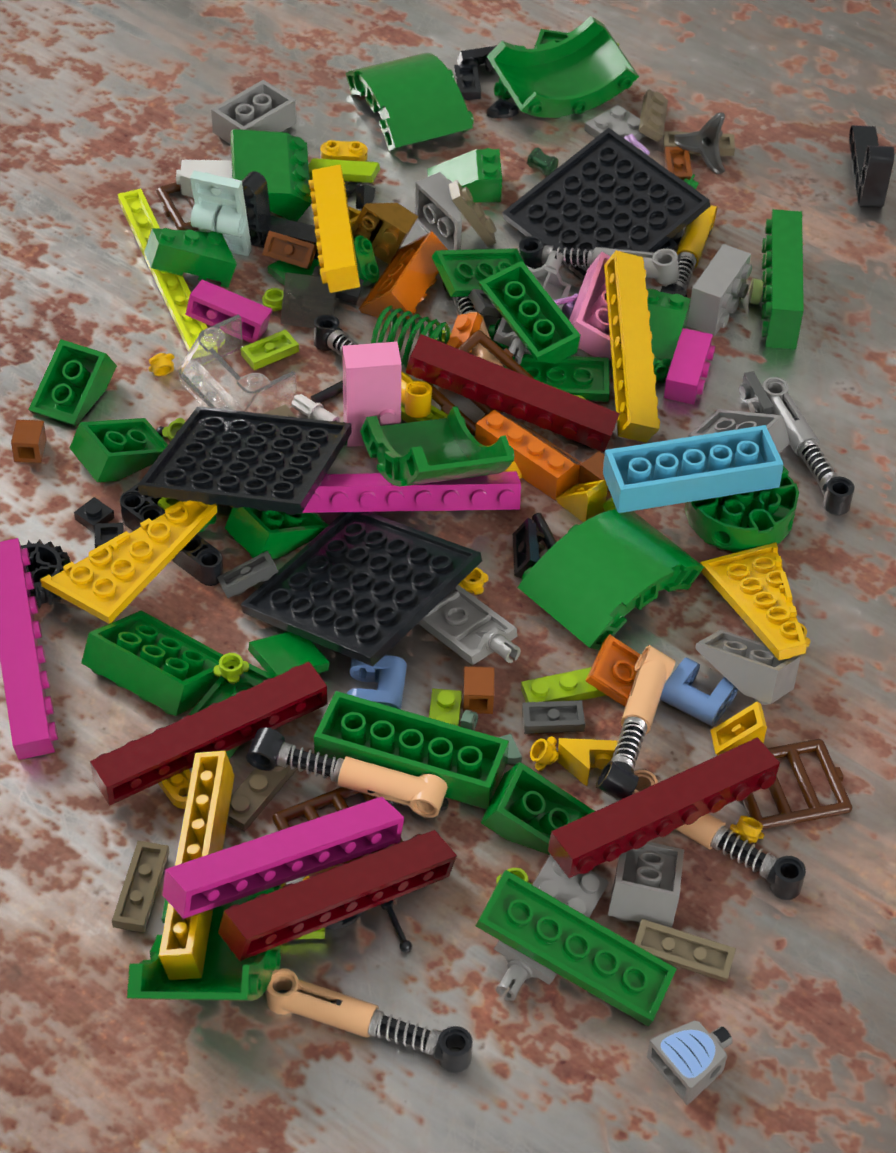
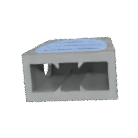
M692 1021L652 1038L649 1041L647 1058L685 1104L688 1105L722 1073L727 1059L726 1052L723 1049L731 1045L733 1041L730 1033L723 1026L709 1033L700 1022Z

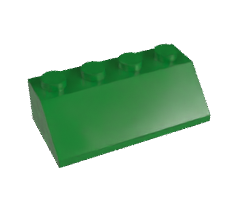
M523 261L479 281L478 285L537 361L556 364L577 353L581 335Z

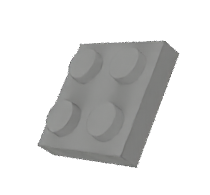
M619 105L612 107L585 123L584 131L595 138L608 127L623 138L633 134L637 140H640L646 136L638 132L640 118Z

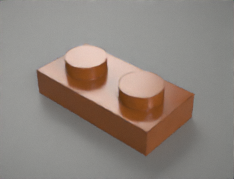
M665 147L664 159L666 169L683 181L685 178L690 180L692 169L689 150L680 147Z
M269 231L262 255L310 270L317 245Z

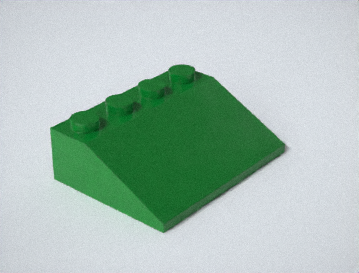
M233 129L230 132L232 178L242 181L252 171L262 174L267 181L270 211L285 219L297 222L312 204L307 142L298 136H293L286 132Z
M140 610L89 632L81 664L92 669L95 674L112 680L118 687L128 689L137 694L140 699L162 708L165 713L178 716L193 708L220 678V676L214 674V667L219 665V660L223 654Z

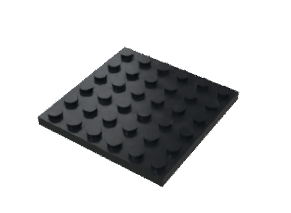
M608 127L504 210L502 214L503 219L525 236H537L543 240V243L554 246V249H558L560 246L561 250L567 247V250L574 248V251H577L580 248L582 252L585 249L589 252L591 249L601 247L654 253L711 205L707 197ZM571 265L567 267L584 281L588 270L585 266L579 268L578 265L575 268Z
M197 406L138 483L139 495H148L152 498L164 497L177 499L182 502L197 501L207 505L222 504L230 505L233 508L246 507L259 511L271 510L284 512L289 515L302 514L352 433L351 423Z
M343 512L281 567L278 573L262 584L240 605L244 614L373 667L482 562L481 552L370 512Z

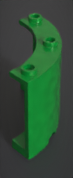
M592 16L568 33V38L556 43L553 40L536 45L535 49H526L525 46L513 45L502 40L487 56L520 111L543 118H560L572 114H582L585 111L598 107L625 89L630 88L633 82L639 78V75L605 25Z
M422 53L345 72L351 95H365L366 102L373 113H379L382 119L379 121V125L388 151L458 132L465 133L473 129L474 118L472 112L467 109L459 87L454 80L452 70L448 69L438 57L431 53Z
M458 406L452 407L447 418L380 426L377 416L366 417L360 430L370 458H376L379 462L377 470L389 483L399 487L499 474L505 471L514 461V450L512 446H509L506 435L500 436L498 441L490 447L482 445L467 429L465 419L461 416Z
M617 509L600 513L580 525L572 526L568 533L557 541L533 567L528 568L524 572L522 581L517 588L589 648L600 650L605 638L609 634L614 637L627 622L625 616L635 607L639 610L648 603L655 600L658 592L663 589L667 592L679 589L688 590L704 566L634 511L618 513Z
M284 883L213 908L202 978L169 980L159 958L162 935H157L150 950L151 959L143 960L138 964L129 963L127 998L146 1000H257L266 991L272 979V972L280 968L281 945L239 961L218 931L224 911L230 906L251 901L261 894H269L282 889L287 884ZM166 899L164 902V908L161 918L163 923H165L168 907V901Z

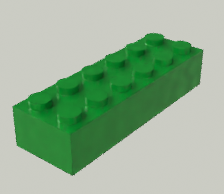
M772 209L771 219H766L765 234L768 235H766V238H763L761 253H766L763 254L761 269L766 270L762 272L761 279L763 286H766L763 287L761 302L766 303L762 305L761 319H765V321H762L761 336H765V347L796 350L804 312L802 212Z
M335 691L314 735V754L319 752L320 756L324 757L327 754V758L333 759V757H336V760L339 758L345 759L347 756L417 777L423 774L436 775L447 783L446 798L484 809L488 808L508 760V740Z

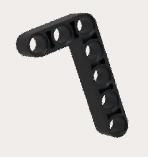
M851 125L849 146L858 206L883 207L894 163V147L879 146L876 126Z
M252 171L242 180L251 245L264 248L269 231L317 245L315 226L270 215L267 181L262 174ZM317 249V250H316V253H315V256H314V259L319 260V259H318V255H319V254H318V249Z
M137 483L120 497L123 523L132 531H135L141 527L140 523L147 519L152 521L165 514V510L158 505V501L161 498L139 495ZM197 534L172 559L179 567L206 586L219 584L217 577L224 574L223 559L220 551Z

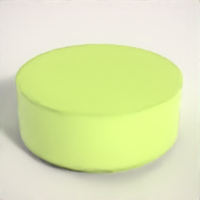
M753 278L751 281L748 301L750 304L758 305L761 301L763 292V281L761 279Z

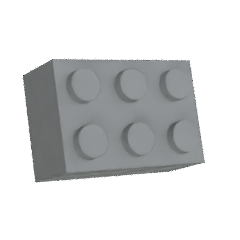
M262 80L211 109L213 133L231 144L230 132L233 129L282 132L296 124V100L265 80Z
M725 244L721 246L692 287L687 321L688 327L713 334V336L717 334L720 328H725L730 313H735L740 298L744 299L747 295L749 284H746L752 271V265H750L751 253Z

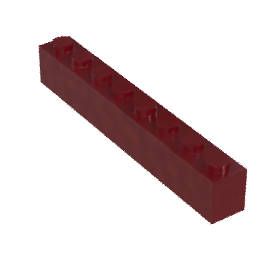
M420 334L410 355L405 372L417 379H422L440 388L447 389L465 398L472 399L490 408L497 409L515 418L522 419L602 452H605L620 415L618 412Z
M310 662L295 666L283 674L266 679L261 684L240 691L219 703H213L208 708L195 714L187 715L164 728H158L153 733L140 739L132 740L118 749L101 754L96 759L90 761L93 780L109 806L192 768L195 753L227 752L254 739L257 730L260 728H271L274 730L328 705L327 685Z
M757 737L551 831L548 852L568 878L578 874H586L603 862L614 861L621 854L633 848L639 849L648 841L659 836L665 837L682 825L693 824L699 817L710 812L716 813L725 805L736 800L742 801L749 794L759 789L769 788L776 781L780 762Z
M436 830L417 834L409 840L398 844L393 843L375 853H367L352 862L341 863L334 869L321 874L315 873L308 879L295 884L289 883L282 889L269 894H261L251 901L240 905H232L224 911L218 933L238 960L242 961L448 878L457 855Z

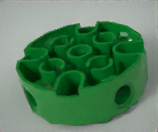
M783 466L779 488L685 502L684 509L688 523L705 543L714 545L719 549L729 550L732 553L775 542L779 544L792 530L799 497L797 484L788 476L789 471Z

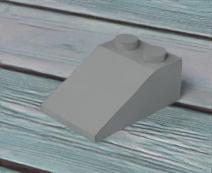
M441 172L417 181L415 187V214L419 217L416 222L427 233L432 231L448 250H461L462 218L460 210L451 199L448 184L452 183V181L447 179Z
M718 409L688 435V437L766 425L779 454L790 444L783 415Z
M719 630L696 643L695 649L743 695L752 697L755 702L758 701L764 705L772 704L794 689L801 658L799 655L790 659L778 660L765 644L723 630Z
M647 842L639 849L633 848L618 857L608 915L616 917L621 921L641 923V919H645L672 928L680 896L684 849Z

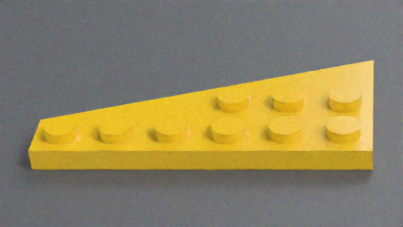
M179 501L165 509V514L152 521L147 519L140 523L141 527L131 533L126 531L91 550L85 559L76 564L70 562L63 566V571L52 577L50 575L40 579L43 588L110 624L217 513V506L197 501Z
M777 542L700 562L704 566L701 573L778 660L790 659L806 653V641L801 624L798 623L797 610L792 602V593L786 573L782 568V559L778 554Z

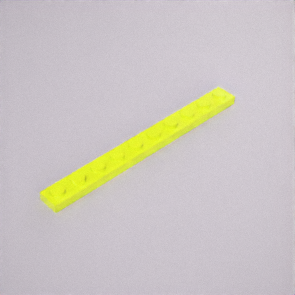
M142 189L119 193L118 202L190 357L194 358L216 352V344L207 325L185 315L191 292L183 275L179 276L152 269L147 261L144 251L151 229H160Z

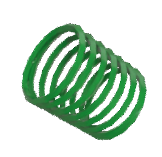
M391 305L386 307L380 314L373 330L371 344L376 343L381 323L388 311H391L382 327L377 343H383L390 322L391 326L386 342H394L396 331L402 322L401 333L397 341L400 353L405 334L410 326L409 339L401 359V364L406 369L414 337L418 329L419 336L420 334L426 336L428 332V337L442 342V328L445 327L444 343L447 344L450 339V328L446 322L440 324L437 319L431 321L428 316L422 318L420 314L413 315L410 311L404 312L401 308L395 310ZM436 324L437 327L433 331V325Z

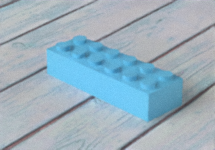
M766 425L608 449L605 450L603 475L617 512L623 513L779 488L784 464Z

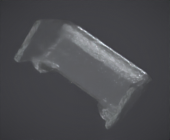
M239 314L201 331L178 368L180 383L202 407L264 414L285 404L288 408L293 407L291 403L294 400V396L297 395L296 373L294 371L272 381L265 375L256 372L240 377L222 358L243 347L242 323Z

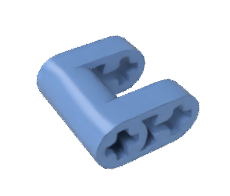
M385 655L372 667L352 658L350 666L351 677L357 681L378 683L377 690L354 688L349 690L347 694L401 709L407 670L406 662L400 657Z
M686 657L666 681L660 700L713 727L734 700L738 689L726 677L720 681L711 695L692 687L691 685L699 672L700 664Z

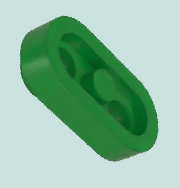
M360 235L353 238L358 274L360 279H364L363 286H370L379 280V268L371 242L366 237Z

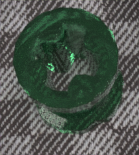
M539 147L534 148L527 159L529 167L541 170L546 177L555 171L559 164L558 158L544 154Z

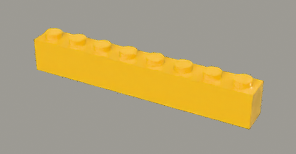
M341 164L312 170L313 179L309 180L322 283H328L330 293L360 287Z
M616 250L605 263L604 270L616 412L620 413L617 420L618 437L647 443L658 432L660 419L658 418L657 411L658 397L656 396L655 389L656 375L654 374V353H652L651 346L652 332L650 331L649 324L650 311L648 310L646 269H644L643 257Z
M226 751L195 753L175 866L223 850L235 776ZM168 902L159 958L169 980L202 978L213 909L183 919Z

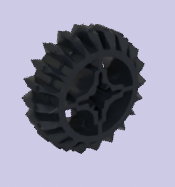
M28 540L27 544L21 545L22 549H28L31 565L26 566V571L31 572L34 582V589L30 590V596H35L37 606L40 609L44 603L52 605L53 599L61 600L60 596L43 588L40 579L47 575L52 577L63 571V566L70 563V557L67 552H63L61 546L54 547L51 541L43 544L41 540L37 543H31Z

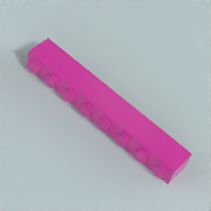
M517 471L402 487L389 483L380 473L326 474L302 513L520 509L521 482Z
M15 538L0 542V662L12 744L18 760L54 753L53 741L58 740V733L55 722L50 723L49 715L54 714V707L51 696L46 697L45 689L50 688L47 671H42L41 666L42 663H46L43 645L38 646L37 641L38 638H42L39 621H34L33 615L38 613L35 596H30V590L34 589L32 574L26 571V566L31 565L28 549H22L19 539Z
M379 797L165 869L162 896L184 919L367 853L386 848L393 843H400L404 816L383 797Z

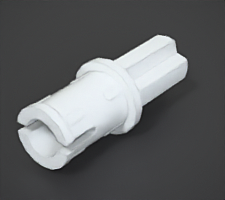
M302 394L294 396V400L291 403L292 406L306 415L308 419L340 422V418L324 409L323 404L315 403Z

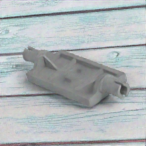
M551 251L548 254L546 263L542 267L537 269L528 267L553 300L566 298L572 286L563 282L559 275V269L564 261V256L559 252L557 259H555L557 251ZM564 304L557 306L562 310ZM503 317L493 340L509 346V351L515 357L514 360L520 365L524 353H531Z
M459 585L418 623L471 665L476 664L493 652L504 658L506 662L512 663L513 659L516 661L521 653L520 647L510 642L518 637L517 628Z
M550 854L532 885L589 918L609 881L592 870L586 874H578L568 878ZM500 940L494 947V950L504 955L508 962V971L496 988L497 993L502 996L504 991L510 987L504 997L506 1000H515L525 979L530 977L539 978L550 985L557 974Z

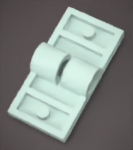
M193 171L190 180L195 204L191 213V226L199 228L200 232L214 231L222 233L231 253L249 256L252 247L242 181Z

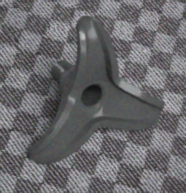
M722 112L715 114L700 131L675 134L674 142L678 147L699 152L706 165L715 174L725 172L720 158L719 147L720 137L723 135L721 128L725 120V114Z

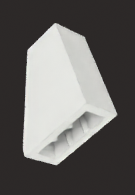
M182 160L181 170H176V183L181 185L182 195L194 198L190 180L193 171L232 178V160Z

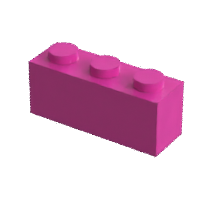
M201 280L190 294L185 315L253 343L260 340L266 332L272 309L205 280Z
M682 328L666 378L665 399L694 405L697 395L703 394L705 380L702 378L708 377L711 363L707 361H713L716 346L711 345L713 334Z

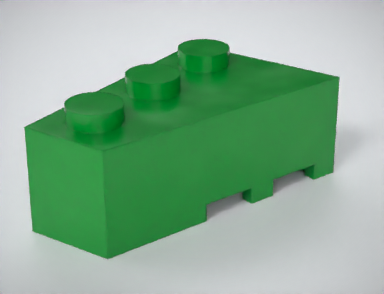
M152 228L144 251L152 269L182 276L183 272L198 276L199 281H206L207 278L220 281L221 286L229 288L237 265L223 234L214 231L200 232Z

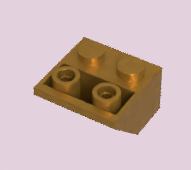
M366 203L352 227V234L355 237L360 235L366 237L372 244L374 255L389 265L419 216L399 203Z

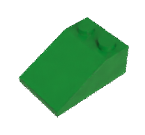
M475 149L427 169V177L441 172L452 182L458 180L463 188L467 187L474 203L501 202L502 170L500 149Z
M647 289L648 310L650 311L649 324L650 331L652 332V353H654L655 358L661 360L668 358L672 362L682 328L686 329L691 298L680 294L659 292L656 289Z
M60 339L28 410L35 414L77 426L106 391L117 365L104 352Z
M146 418L80 422L69 448L97 482L121 480L153 465L168 444Z
M241 507L232 509L225 529L233 536L236 542L240 543L250 553L252 558L268 551L272 559H279L312 541L328 524L316 513L289 515L279 511H259L254 508Z
M519 762L503 774L481 824L508 841L550 855L548 848L551 831L591 814L595 810Z

